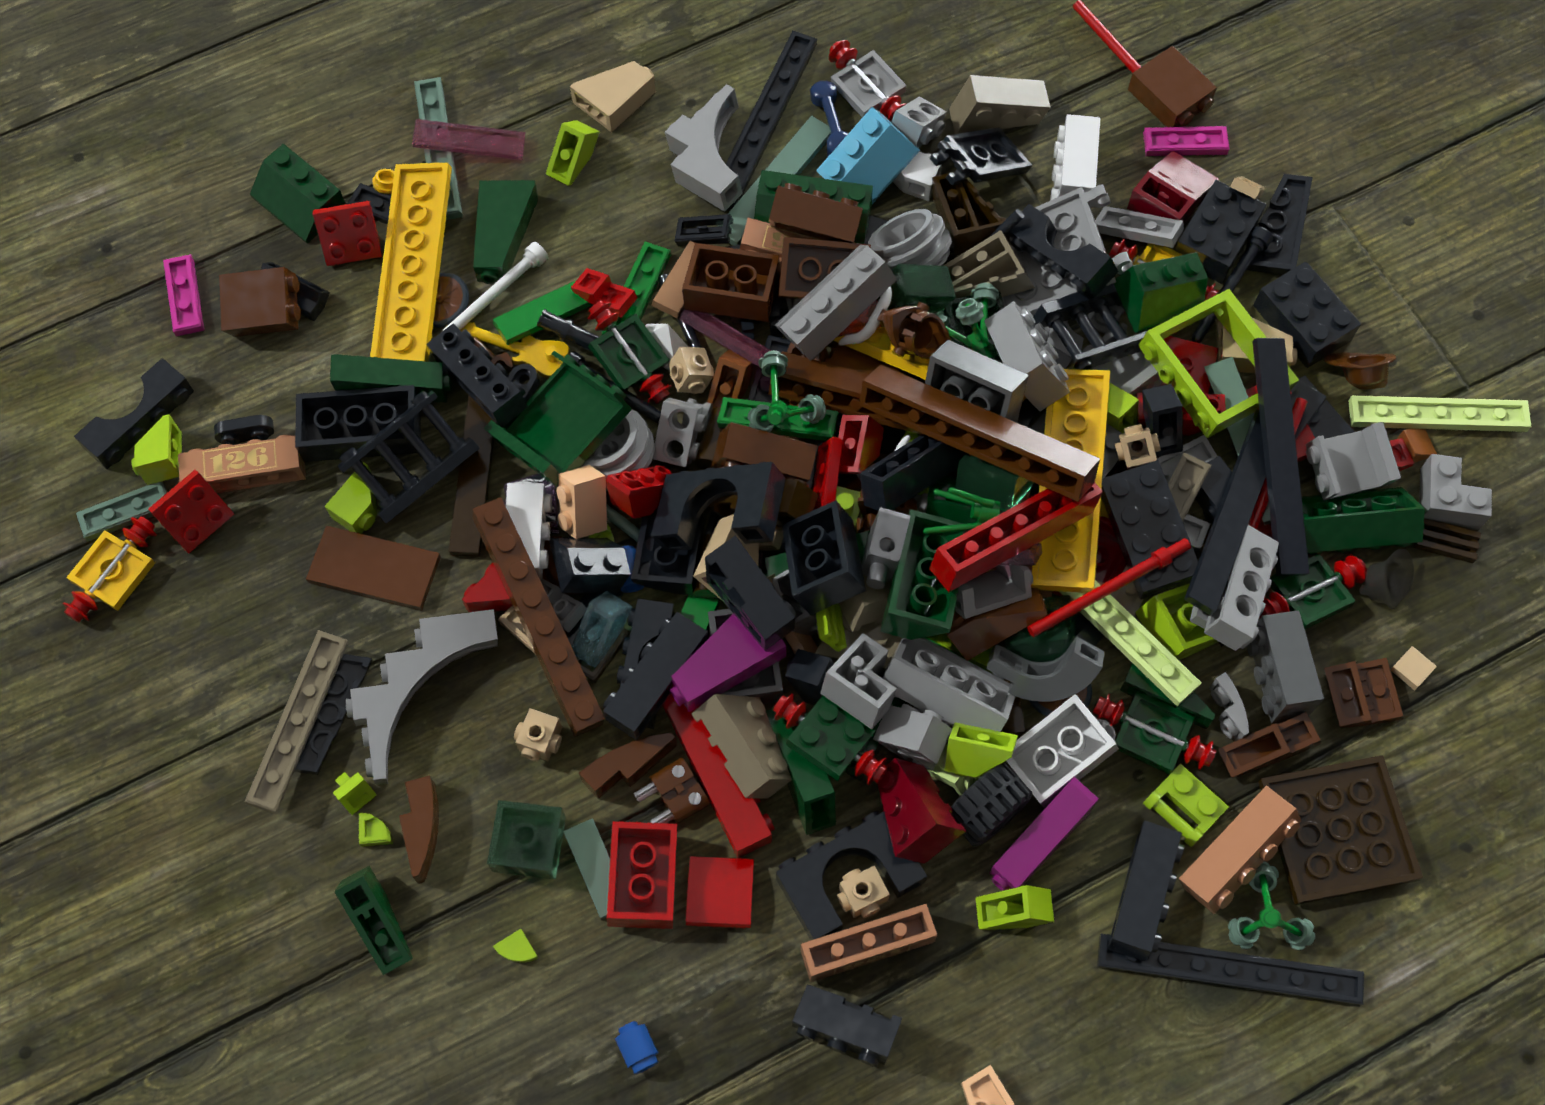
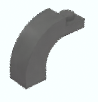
M1076 636L1070 647L1061 657L1049 662H1033L996 644L990 652L987 669L992 671L998 678L1010 681L1008 693L1031 701H1057L1079 693L1096 678L1103 668L1104 651Z

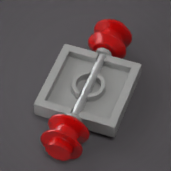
M848 40L834 43L829 50L828 59L830 62H836V68L841 70L831 76V82L835 84L837 91L862 118L873 107L876 110L880 109V113L885 117L889 116L888 120L891 122L895 111L906 105V103L901 104L902 98L900 95L906 92L907 85L874 50L856 60L858 51L855 48H850Z

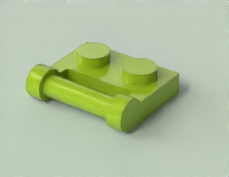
M1181 763L1143 802V805L1149 810L1153 808L1178 832H1182L1181 835L1186 838L1184 842L1190 847L1229 808L1227 804ZM1164 795L1167 796L1198 826L1195 829L1192 828L1161 798Z

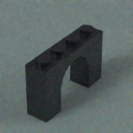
M773 462L666 474L651 537L666 552L692 549L697 525L703 511L720 497L738 495L731 529L745 544L773 542L786 478Z
M874 811L862 819L863 824L854 829L851 826H847L834 835V840L825 845L823 841L818 842L806 850L807 855L798 860L795 857L789 858L778 866L780 870L776 871V880L810 940L842 931L843 923L826 896L822 884L826 869L838 858L847 855H859L873 861L882 871L897 899L926 882L927 875L919 862L895 857L885 812L879 813Z

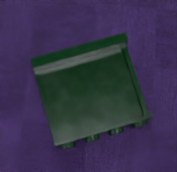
M553 351L551 354L561 365L527 402L528 407L513 418L504 428L491 420L483 429L507 451L557 488L559 486L558 474L580 468L628 415L632 408L624 401L627 397L626 394L616 385L611 387L599 374L595 376L589 368L583 364L580 366L570 355L566 354L563 357Z

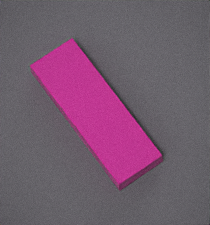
M1226 126L1145 128L1143 132L1146 156H1167L1172 151L1181 156L1227 155L1229 152Z
M192 255L163 260L174 334L177 337L204 331L195 264Z

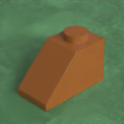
M731 349L719 357L707 402L713 404V408L721 407L723 397L743 398L751 379L756 358Z

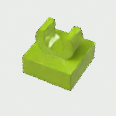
M344 772L335 779L340 787L333 794L351 815L355 814L377 795L358 772L351 778Z

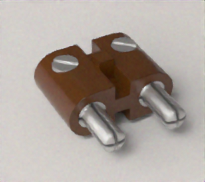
M682 757L649 776L652 783L634 793L638 802L645 800L656 792L664 801L668 810L653 818L651 823H668L674 819L679 824L710 805L706 794L699 783H697L692 771Z

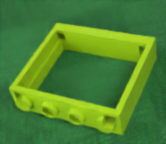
M1230 289L1148 330L1138 345L1145 354L1144 357L1151 362L1158 372L1160 379L1167 385L1172 384L1182 407L1185 408L1193 419L1195 426L1200 428L1206 438L1222 431L1259 409L1258 393L1219 414L1163 339L1214 313L1255 367L1252 341L1256 338L1267 337ZM1288 366L1291 391L1299 379Z

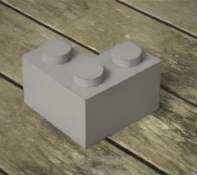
M1431 454L1420 468L1419 503L1425 508L1424 518L1465 529L1480 530L1491 517L1492 489L1461 485L1462 458Z
M863 633L826 672L820 694L870 729H873L890 710L897 689L879 676L883 670L889 650Z
M903 704L901 708L890 707V710L883 716L873 740L905 761L923 765L926 769L933 770L939 761L952 729L941 722L943 718L941 715L930 710L920 713L916 708Z

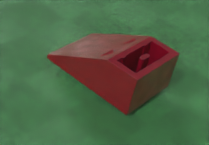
M1172 151L1151 168L1132 191L1127 209L1134 212L1181 220L1185 224L1202 203L1214 181H1219V178Z

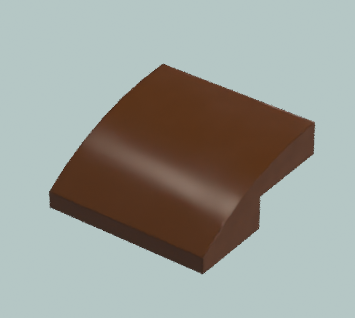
M1387 657L1359 664L1353 661L1324 668L1340 728L1373 725L1403 719L1402 709Z

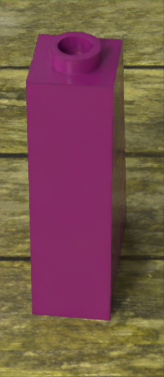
M732 614L672 675L673 688L670 689L671 694L679 706L684 704L688 712H691L705 703L714 694L724 693L785 658L786 644L780 639L764 651L738 618Z
M1074 777L993 865L989 874L993 877L991 880L994 885L1001 891L1023 886L1089 816L1099 798Z

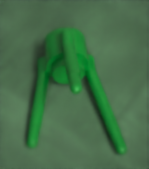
M952 487L949 488V492L935 489L934 494L937 496L971 505L970 518L976 519V523L924 528L923 532L924 534L970 531L999 515L1000 502L982 498Z

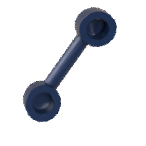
M825 80L816 82L811 87L810 96L811 102L814 105L824 108L831 135L827 139L828 157L848 133L841 130L833 104L837 100V87L834 83Z

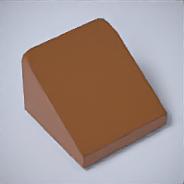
M1425 429L1403 430L1397 438H1403L1414 462L1428 459L1431 454H1437Z

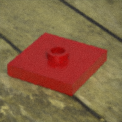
M1173 336L1164 338L1163 340L1202 392L1208 394L1210 382L1204 367L1216 362L1219 348Z

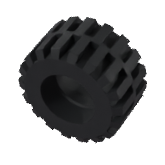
M1004 763L992 768L972 784L951 806L953 810L951 815L958 824H962L966 832L962 835L973 847L979 846L1003 829L1028 804L1033 792Z

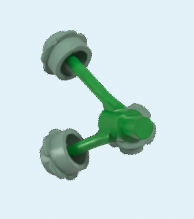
M980 283L971 291L970 295L972 298L961 301L955 311L956 317L960 319L962 324H971L972 334L965 337L949 328L950 318L946 317L943 311H938L935 315L942 320L950 336L961 341L967 347H972L973 351L992 358L993 356L988 348L990 343L984 321L987 319L988 308L996 305L999 291L990 283ZM981 320L980 330H979V327H978L977 322Z
M768 351L765 353L764 358L762 357L758 361L763 375L771 378L772 403L770 407L765 404L757 405V408H752L748 413L749 427L766 432H771L774 425H778L785 418L800 415L804 421L816 424L826 414L825 403L819 395H807L800 401L798 408L795 409L787 408V405L779 399L778 377L785 374L786 367L788 366V358L779 351Z
M1263 862L1256 869L1254 878L1249 882V885L1255 891L1261 892L1263 895L1264 909L1259 914V920L1255 922L1248 917L1232 919L1228 924V936L1234 945H1240L1242 949H1249L1259 938V928L1264 926L1275 928L1279 926L1283 928V936L1286 942L1290 943L1291 947L1296 950H1303L1306 945L1310 946L1315 940L1314 925L1308 919L1293 918L1287 922L1281 919L1280 913L1272 906L1269 892L1276 887V878L1279 877V872L1275 866H1270L1267 862Z

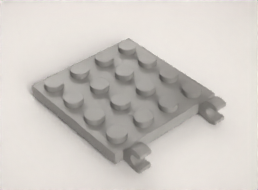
M1098 185L1086 193L1083 187H1080L1035 207L1049 216L1057 230L1054 248L1062 251H1073L1090 243L1106 253L1091 207L1101 208L1111 203L1104 185ZM1013 247L1035 288L998 298L1001 309L1014 301L1022 310L1027 308L1031 315L1034 316L1041 304L1078 293V291L1070 284L1071 281L1068 279L1060 280L1050 271L1049 266L1046 264L1043 267L1039 266L1031 259L1028 252L1020 253ZM1127 251L1119 253L1112 258L1119 271L1117 274L1121 275L1133 266ZM1115 276L1106 286L1116 282Z

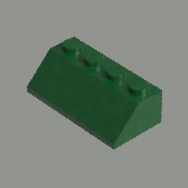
M766 170L761 171L756 196L755 220L770 223L769 217L777 187H785V183H791L802 187L801 191L808 194H813V191L816 190L830 194V199L841 202V198L857 201L858 207L863 208L854 243L865 244L872 206L873 186Z
M1402 487L1366 490L1324 501L1322 495L1301 497L1308 555H1317L1319 553L1322 554L1323 551L1334 550L1337 552H1350L1355 548L1376 550L1386 545L1406 547L1410 546L1411 543L1423 542L1425 508Z
M910 509L908 515L911 517L900 561L892 576L880 632L914 640L949 633L951 630L959 587L948 592L929 568L938 547L968 531L924 534V528L963 523Z

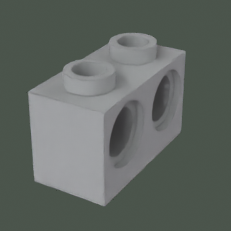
M919 96L896 110L891 123L919 148L923 144L927 145L934 137L940 136L945 127L943 120L947 112Z
M673 398L663 401L652 459L687 467L692 463V460L695 461L700 444L696 443L697 434L702 432L706 415L702 414L703 406ZM678 412H684L689 416L690 422L688 426H683L678 422ZM673 440L682 443L684 448L683 454H677L672 450L671 443Z

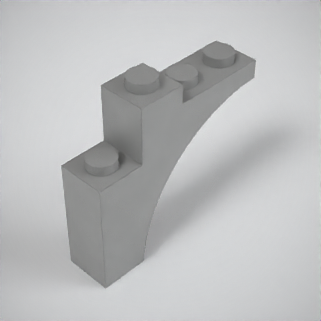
M727 84L719 92L715 93L712 99L701 110H698L691 119L682 115L665 131L669 150L678 155L671 163L675 182L724 212L743 194L739 176L727 167L719 155V143L723 129L732 114L739 108L735 89Z

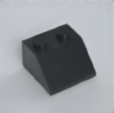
M551 538L549 540L561 593H618L631 575L625 549L608 538H580L577 540L575 538Z

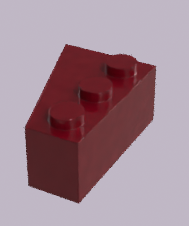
M894 758L886 765L888 770L878 783L895 857L925 864L964 834L966 830L951 815L953 810L950 805L944 803L940 798V790L923 765Z

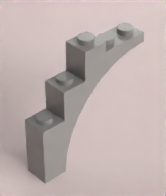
M494 609L419 619L420 629H414L416 647H423V649L385 654L386 663L380 664L382 682H388V684L350 689L351 699H346L347 717H353L356 726L367 725V727L362 728L364 747L370 746L371 758L365 759L367 778L373 777L375 785L388 784V757L392 736L403 710L415 692L433 674L452 661L475 651L498 646Z

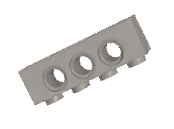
M1247 526L1217 610L1208 617L1204 630L1205 634L1235 651L1246 643L1250 644L1256 638L1259 631L1257 622L1265 608L1264 596L1272 583L1270 574L1278 561L1276 552L1279 542L1255 528Z

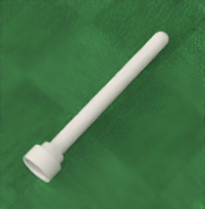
M532 242L524 250L523 259L447 327L454 323L461 330L530 267H540L548 260V254L543 247L536 242Z

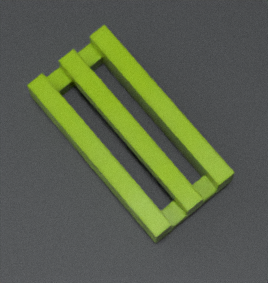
M839 603L817 612L816 619L819 638L837 652L847 648Z

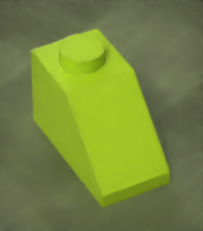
M578 120L562 123L546 175L568 186L571 185L592 157L600 131Z
M169 414L164 415L135 444L134 458L131 460L132 468L135 474L140 475L147 485L179 477L178 454L182 453V432Z
M362 462V463L368 468V470L370 471L368 465H367L366 463ZM355 472L325 505L327 512L333 520L349 531L360 534L364 530L366 531L371 528L378 515L375 495Z
M955 722L948 739L944 771L952 772L962 777L970 776L976 778L1012 758L1018 735Z
M1025 885L976 897L979 930L1029 928L1054 922L1051 889Z

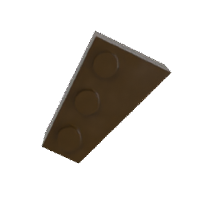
M948 174L932 177L933 201L938 215L944 220L945 229L951 234L952 243L950 247L954 258L987 239L1006 218H1001L994 211V206L990 202L986 203L979 196V191L967 178L960 184L952 186L946 179ZM1007 234L1005 237L1010 243V235Z

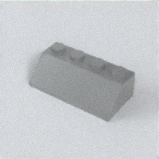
M859 245L775 326L811 361L897 279L887 263L868 245Z
M902 638L882 676L884 680L897 688L894 697L908 702L920 712L930 710L943 717L941 722L953 728L956 722L1001 731L1009 718L1015 699L1014 695L1008 693L1010 683L926 638L914 640Z

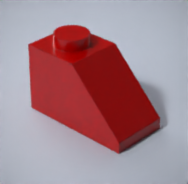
M842 415L838 438L843 439L839 474H860L879 457L884 427L869 415Z

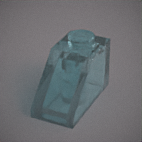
M608 591L589 602L571 646L575 655L595 668L622 632L632 606Z

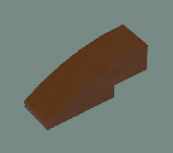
M1307 712L1278 725L1275 723L1219 748L1218 751L1231 777L1235 778L1321 745V740Z
M672 733L654 735L618 747L598 758L579 772L581 781L598 799L621 779L631 787L677 746L675 736Z
M430 775L405 782L411 813L399 816L412 877L418 884L425 882L432 864L439 826L436 785Z

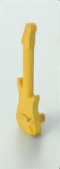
M474 322L467 323L460 330L462 332L466 329L472 337H477L483 342L518 353L517 357L511 358L513 364L532 365L539 375L547 379L561 365L551 353L555 351L563 357L570 353L568 345L564 342L554 340L542 341L535 339L531 335L522 338L521 342L516 341L506 345L501 335L478 328Z

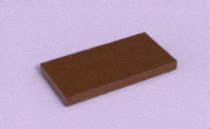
M326 525L306 580L311 584L422 611L441 556L438 552Z

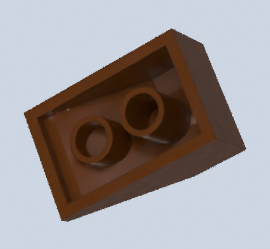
M1031 588L1032 597L967 619H964L954 610L951 630L947 633V636L966 661H969L1048 615L1041 590L1039 588Z

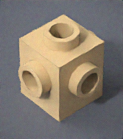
M679 347L668 363L670 376L674 381L677 392L703 393L714 377V369L710 364L705 348Z
M1142 424L1124 428L1125 433L1119 435L1120 442L1115 443L1119 461L1125 460L1127 468H1136L1157 461L1155 452L1161 451L1157 433L1151 434L1149 427L1143 429ZM1139 440L1143 443L1141 450L1135 451L1131 448L1134 441Z
M529 708L524 723L519 722L514 733V740H516L515 743L521 755L535 762H538L539 758L549 761L551 754H556L561 744L562 736L559 735L562 729L561 722L557 717Z
M875 865L862 872L858 868L845 874L842 877L844 881L840 882L839 885L841 893L837 894L844 912L850 910L853 918L862 915L863 918L872 916L880 910L879 905L887 902L890 896ZM857 892H864L865 895H860Z

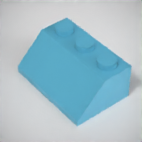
M871 107L816 171L824 179L873 186V204L920 150L882 113Z

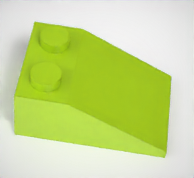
M1190 584L1153 596L1135 612L1142 625L1178 660L1219 642L1205 634L1204 628L1190 622L1193 605L1184 600Z

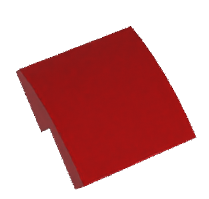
M690 856L686 926L751 928L754 859Z

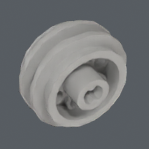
M915 209L900 214L880 226L872 234L868 244L887 263L897 280L892 286H903L919 281L936 271L950 254L949 247L952 243L950 232L945 229V223L941 216L932 214L927 209Z
M631 410L581 467L591 465L604 474L606 478L610 474L621 473L622 471L648 468L654 455L655 443L653 434L645 420L637 411Z

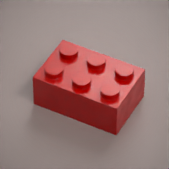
M612 821L607 903L608 927L673 929L677 824Z

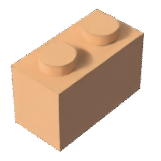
M591 465L558 474L559 486L557 487V496L560 506L558 523L562 530L576 540L607 530L606 476Z

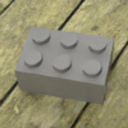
M1013 301L984 321L1003 364L1029 375L1024 396L1039 411H1042L1070 393L1065 382L1069 379L1063 367L1055 361L1059 358L1057 352L1050 343L1047 344L1046 339L1049 338L1048 333L1041 323L1035 325V320L1027 308L1022 310Z

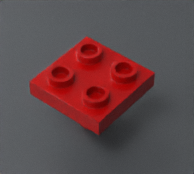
M370 201L313 210V218L327 266L383 256Z
M193 470L148 508L188 554L234 515L233 511L196 470Z

